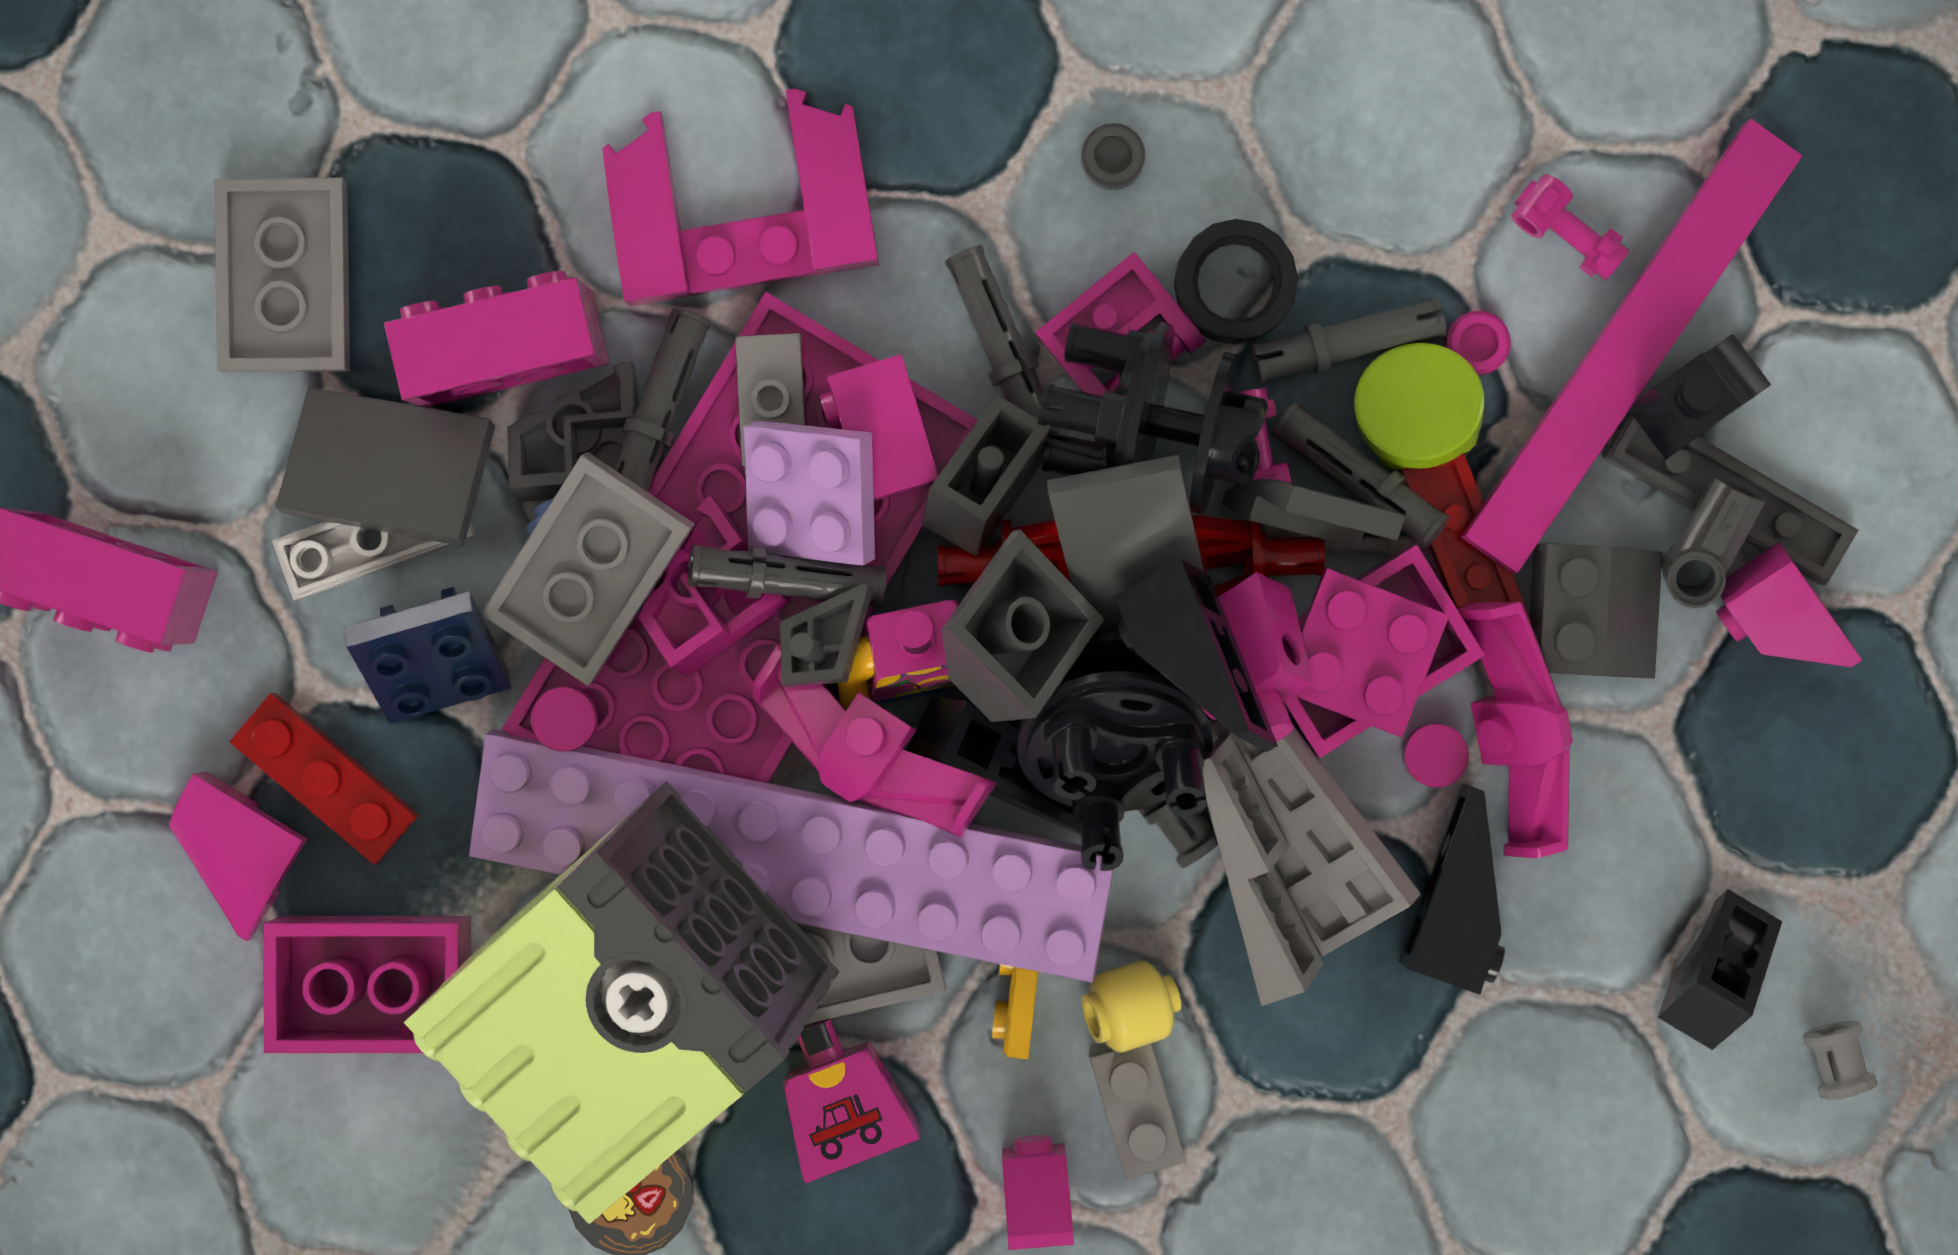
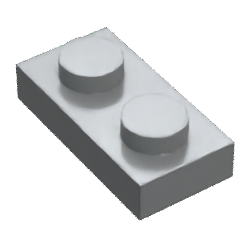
M1152 1044L1124 1053H1118L1109 1048L1089 1054L1125 1180L1185 1163L1186 1158Z

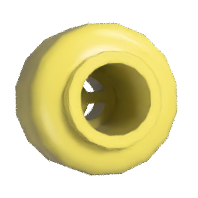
M1139 960L1096 975L1093 982H1090L1089 993L1082 996V1010L1088 1030L1095 1042L1098 1044L1105 1042L1112 1050L1124 1053L1168 1037L1173 1029L1174 1013L1181 1010V998L1177 985L1169 974L1161 976L1154 965L1147 961Z

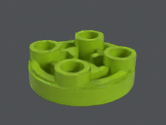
M1405 344L1381 354L1363 372L1355 392V419L1363 440L1378 455L1380 462L1387 468L1401 470L1405 468L1421 469L1436 467L1470 451L1476 445L1484 417V391L1480 378L1474 368L1458 353L1436 344Z

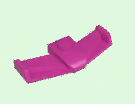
M1477 602L1457 608L1463 620H1467L1471 633L1485 654L1481 659L1495 693V696H1486L1471 703L1482 764L1509 765L1508 842L1503 845V855L1540 858L1566 851L1569 842L1570 746L1573 743L1568 711L1562 706L1522 602Z
M781 642L775 647L753 682L752 698L818 770L821 783L848 802L860 801L892 813L923 820L944 831L962 837L997 783L904 750L917 729L864 694L858 692L846 710L824 684L788 688L781 685Z

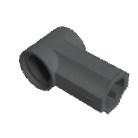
M1715 475L1712 476L1677 543L1672 545L1664 554L1662 576L1673 599L1686 607L1701 608L1714 603L1720 597L1726 584V574L1765 504V500L1762 497L1728 479ZM1700 560L1710 565L1708 577L1697 586L1688 587L1676 581L1678 570L1689 561Z

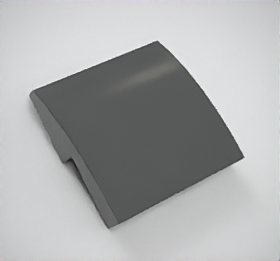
M1256 479L1247 485L1239 484L1225 492L1222 505L1248 520L1358 549L1364 532L1397 541L1406 517L1392 510L1275 479Z

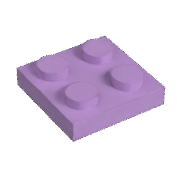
M757 420L745 425L744 448L748 551L751 546L762 547L766 549V554L862 566L874 560L872 432Z

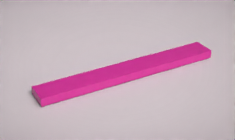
M1753 119L1746 121L1741 126L1460 538L1511 574L1519 572L1803 155Z

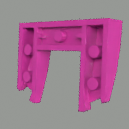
M798 89L786 90L804 210L681 230L661 111L652 112L644 117L642 121L648 128V131L616 153L610 144L603 147L609 206L624 302L629 306H636L879 265L853 106L845 104L842 114L839 116L804 105L807 93Z

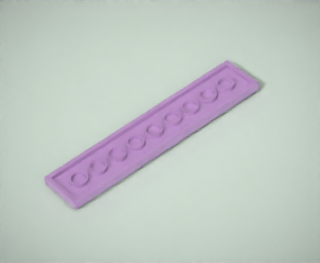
M492 729L485 735L469 852L470 857L561 875L667 781L705 826H708L735 859L742 863V868L765 893L768 892V895L780 908L782 907L796 923L1093 982L1114 869L1100 871L1102 855L1096 852L1097 864L1095 869L1085 867L1081 861L1082 845L972 823L966 829L963 836L959 837L923 820L889 812L860 801L851 803L840 797L583 746L571 751H555L544 746L539 740L512 736L505 731Z

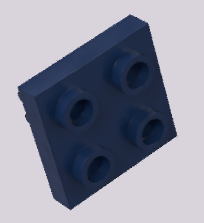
M454 587L441 590V600L396 612L393 605L380 608L379 618L344 628L346 647L390 724L417 718L426 713L467 701L478 700L485 696L511 689L509 669L469 591L457 595Z

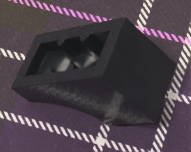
M1731 334L1705 353L1702 352L1650 389L1631 406L1629 411L1667 460L1760 394L1771 383L1734 334Z
M1727 889L1715 900L1700 935L1687 956L1673 971L1658 1018L1709 1049H1715L1752 1017L1782 921Z

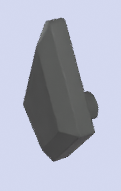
M864 583L780 621L781 685L788 688L848 681L872 597V587Z

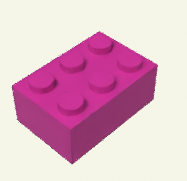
M552 271L527 278L528 289L503 293L501 286H489L464 293L465 304L439 308L438 301H426L400 308L401 319L385 322L384 327L402 400L421 407L430 408L610 365L593 290L576 277L566 278L565 271Z
M0 508V604L24 611H30L31 607L44 611H50L52 608L56 610L53 620L57 623L87 632H92L93 628L110 632L112 628L118 630L116 642L153 653L154 649L171 652L173 644L195 643L218 571L39 511Z
M1417 545L1404 547L1354 578L1450 615L1419 696L1485 656ZM1309 607L1297 614L1300 629ZM1295 696L1283 702L1293 726L1318 758H1321L1371 727Z
M280 916L263 923L264 1053H423L414 1040L413 1032L404 1022L471 956V916Z

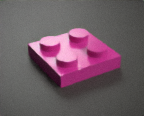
M1324 568L1301 627L1312 679L1309 687L1294 696L1402 738L1450 615L1329 568Z

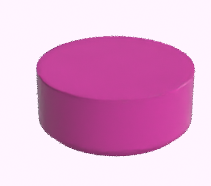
M1472 311L1460 316L1449 326L1444 338V347L1466 359L1478 376L1488 374L1499 368L1506 360L1511 346L1510 334L1504 322L1496 315L1486 311Z
M558 687L545 692L536 701L531 713V725L535 736L544 746L555 751H571L582 747L593 737L598 725V712L593 700L585 692L574 687Z
M1429 723L1416 728L1410 733L1403 746L1402 759L1406 771L1414 780L1429 787L1439 788L1453 784L1463 775L1468 765L1469 751L1466 741L1458 731L1447 725Z

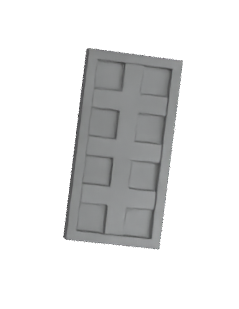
M1214 720L1211 722L1213 743L1218 738L1232 734L1289 845L1275 863L1274 868L1321 957L1405 910L1416 901L1421 893L1295 727L1285 738L1276 741L1277 747L1265 752L1238 738L1219 721Z

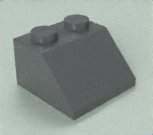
M1020 529L1014 530L941 629L948 677L991 722L1036 718L1102 624L1104 618Z
M1555 543L1536 545L1533 550L1529 615L1533 623V631L1550 673L1655 679L1663 552Z

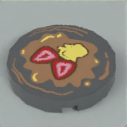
M678 1149L590 1224L577 1211L568 1209L575 1228L593 1247L612 1255H646L664 1248L682 1230L694 1204L693 1179L685 1155Z

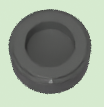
M1118 123L1104 124L1094 129L1086 138L1081 152V165L1087 178L1096 186L1107 190H1118L1132 184L1140 175L1145 162V148L1141 138L1128 126Z

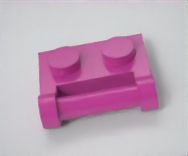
M1135 252L1131 253L1035 332V336L1080 391L1103 396L1106 390L1113 392L1120 381L1119 373L1102 385L1091 371L1095 367L1065 362V345L1072 322L1128 334L1129 330L1139 332L1159 315L1163 322L1172 324L1174 328L1172 361L1184 351L1192 354L1206 342L1200 331Z

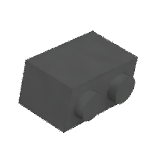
M996 394L929 488L922 525L977 557L1041 465L1052 427L1050 425H1038V418Z

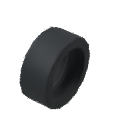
M1232 219L1214 223L1192 238L1177 263L1174 290L1177 304L1202 335L1212 341L1236 345L1258 340L1282 322L1294 303L1298 274L1293 254L1278 234L1258 222ZM1233 244L1247 246L1260 253L1270 266L1273 277L1271 297L1264 308L1252 317L1240 320L1222 318L1209 310L1200 297L1197 283L1200 267L1207 256L1220 247Z

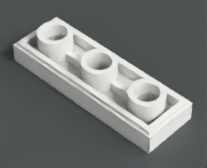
M328 521L272 540L293 600L312 596L453 544L380 531L382 536L380 545L376 549L370 550L364 542V535L368 529ZM471 521L466 540L476 536Z

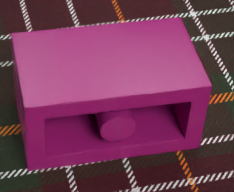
M902 354L827 376L831 392L821 394L820 399L829 428L872 432L874 502L933 484L939 474Z

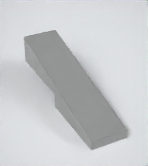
M1228 734L1218 738L1213 743L1212 751L1205 753L1203 756L1205 794L1261 1006L1305 992L1324 963L1274 868L1275 863L1289 845L1232 734Z

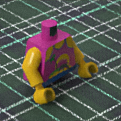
M945 600L866 618L848 681L837 682L839 702L846 710L849 708L858 692L866 695L878 704L958 688L948 677L941 629L960 602L958 600Z

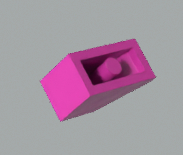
M1780 542L1726 577V584L1723 593L1720 595L1725 605L1717 609L1716 613L1737 642L1748 636L1760 654L1844 667H1853L1862 661L1847 636Z
M1031 1135L1014 1139V1147L1002 1148L1008 1249L1074 1245L1065 1143L1052 1144V1137L1048 1135Z

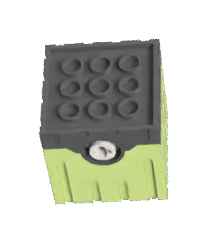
M667 781L488 938L404 1022L413 1032L414 1040L419 1049L430 1059L439 1061L459 1082L460 1090L465 1099L476 1109L485 1111L505 1132L511 1149L520 1158L531 1161L551 1182L552 1190L557 1199L566 1208L577 1211L588 1224L592 1223L744 1093L782 1063L790 1052L788 1049L796 1043L804 1030L803 1026L809 1022L818 1007L817 1004L829 990L830 983L840 972L814 946L811 939L782 907L780 908L768 895V892L765 893L742 868V863L736 860L713 831L699 820Z

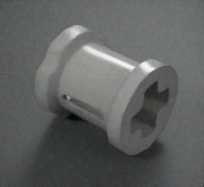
M1842 1021L1812 1029L1803 1035L1805 1046L1813 1048L1823 1083L1818 1087L1820 1098L1834 1100L1852 1097L1870 1091L1877 1086L1875 1074L1867 1072L1857 1038L1862 1034L1860 1022Z

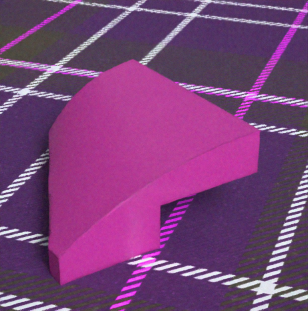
M711 495L699 505L697 511L702 515L684 548L678 550L667 567L663 584L651 592L638 615L639 620L669 666L686 677L690 676L790 603L785 595L762 593L760 599L746 598L744 591L688 586V561L693 544L702 547L749 552L747 540L718 501Z
M207 771L194 773L176 804L169 827L199 872V875L232 925L237 936L245 941H249L280 893L279 885L308 839L258 809L259 803Z

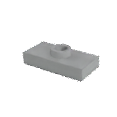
M800 333L735 337L742 466L744 467L745 425L757 420L806 426Z

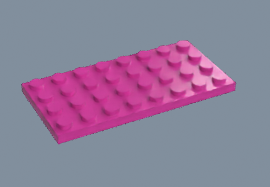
M765 292L739 336L801 334L806 426L829 428L820 399L821 394L831 392L827 376L879 360ZM735 341L653 477L648 493L686 517L695 526L702 515L697 511L699 505L711 495L718 501L748 542L745 467L742 466ZM910 379L938 474H940L978 420ZM932 484L874 502L875 559L865 565L884 566L886 568V588L924 527L922 520L929 488ZM695 526L693 527V529L691 530V532H690L689 535L687 536L686 540L684 541V543L682 544V546L680 547V549H683V548H684V546H685L687 540L689 539V537H690L692 531L694 530ZM666 571L656 584L653 591L658 589L663 584L666 577ZM786 596L790 603L688 677L669 666L639 620V611L602 670L589 686L547 658H544L502 727V730L512 736L538 740L531 725V713L536 701L541 695L551 689L574 687L585 692L593 700L598 712L597 729L593 737L583 747L769 783L793 742L752 698L753 682L775 647L781 642L780 621L826 600ZM869 605L866 618L870 616L875 607Z

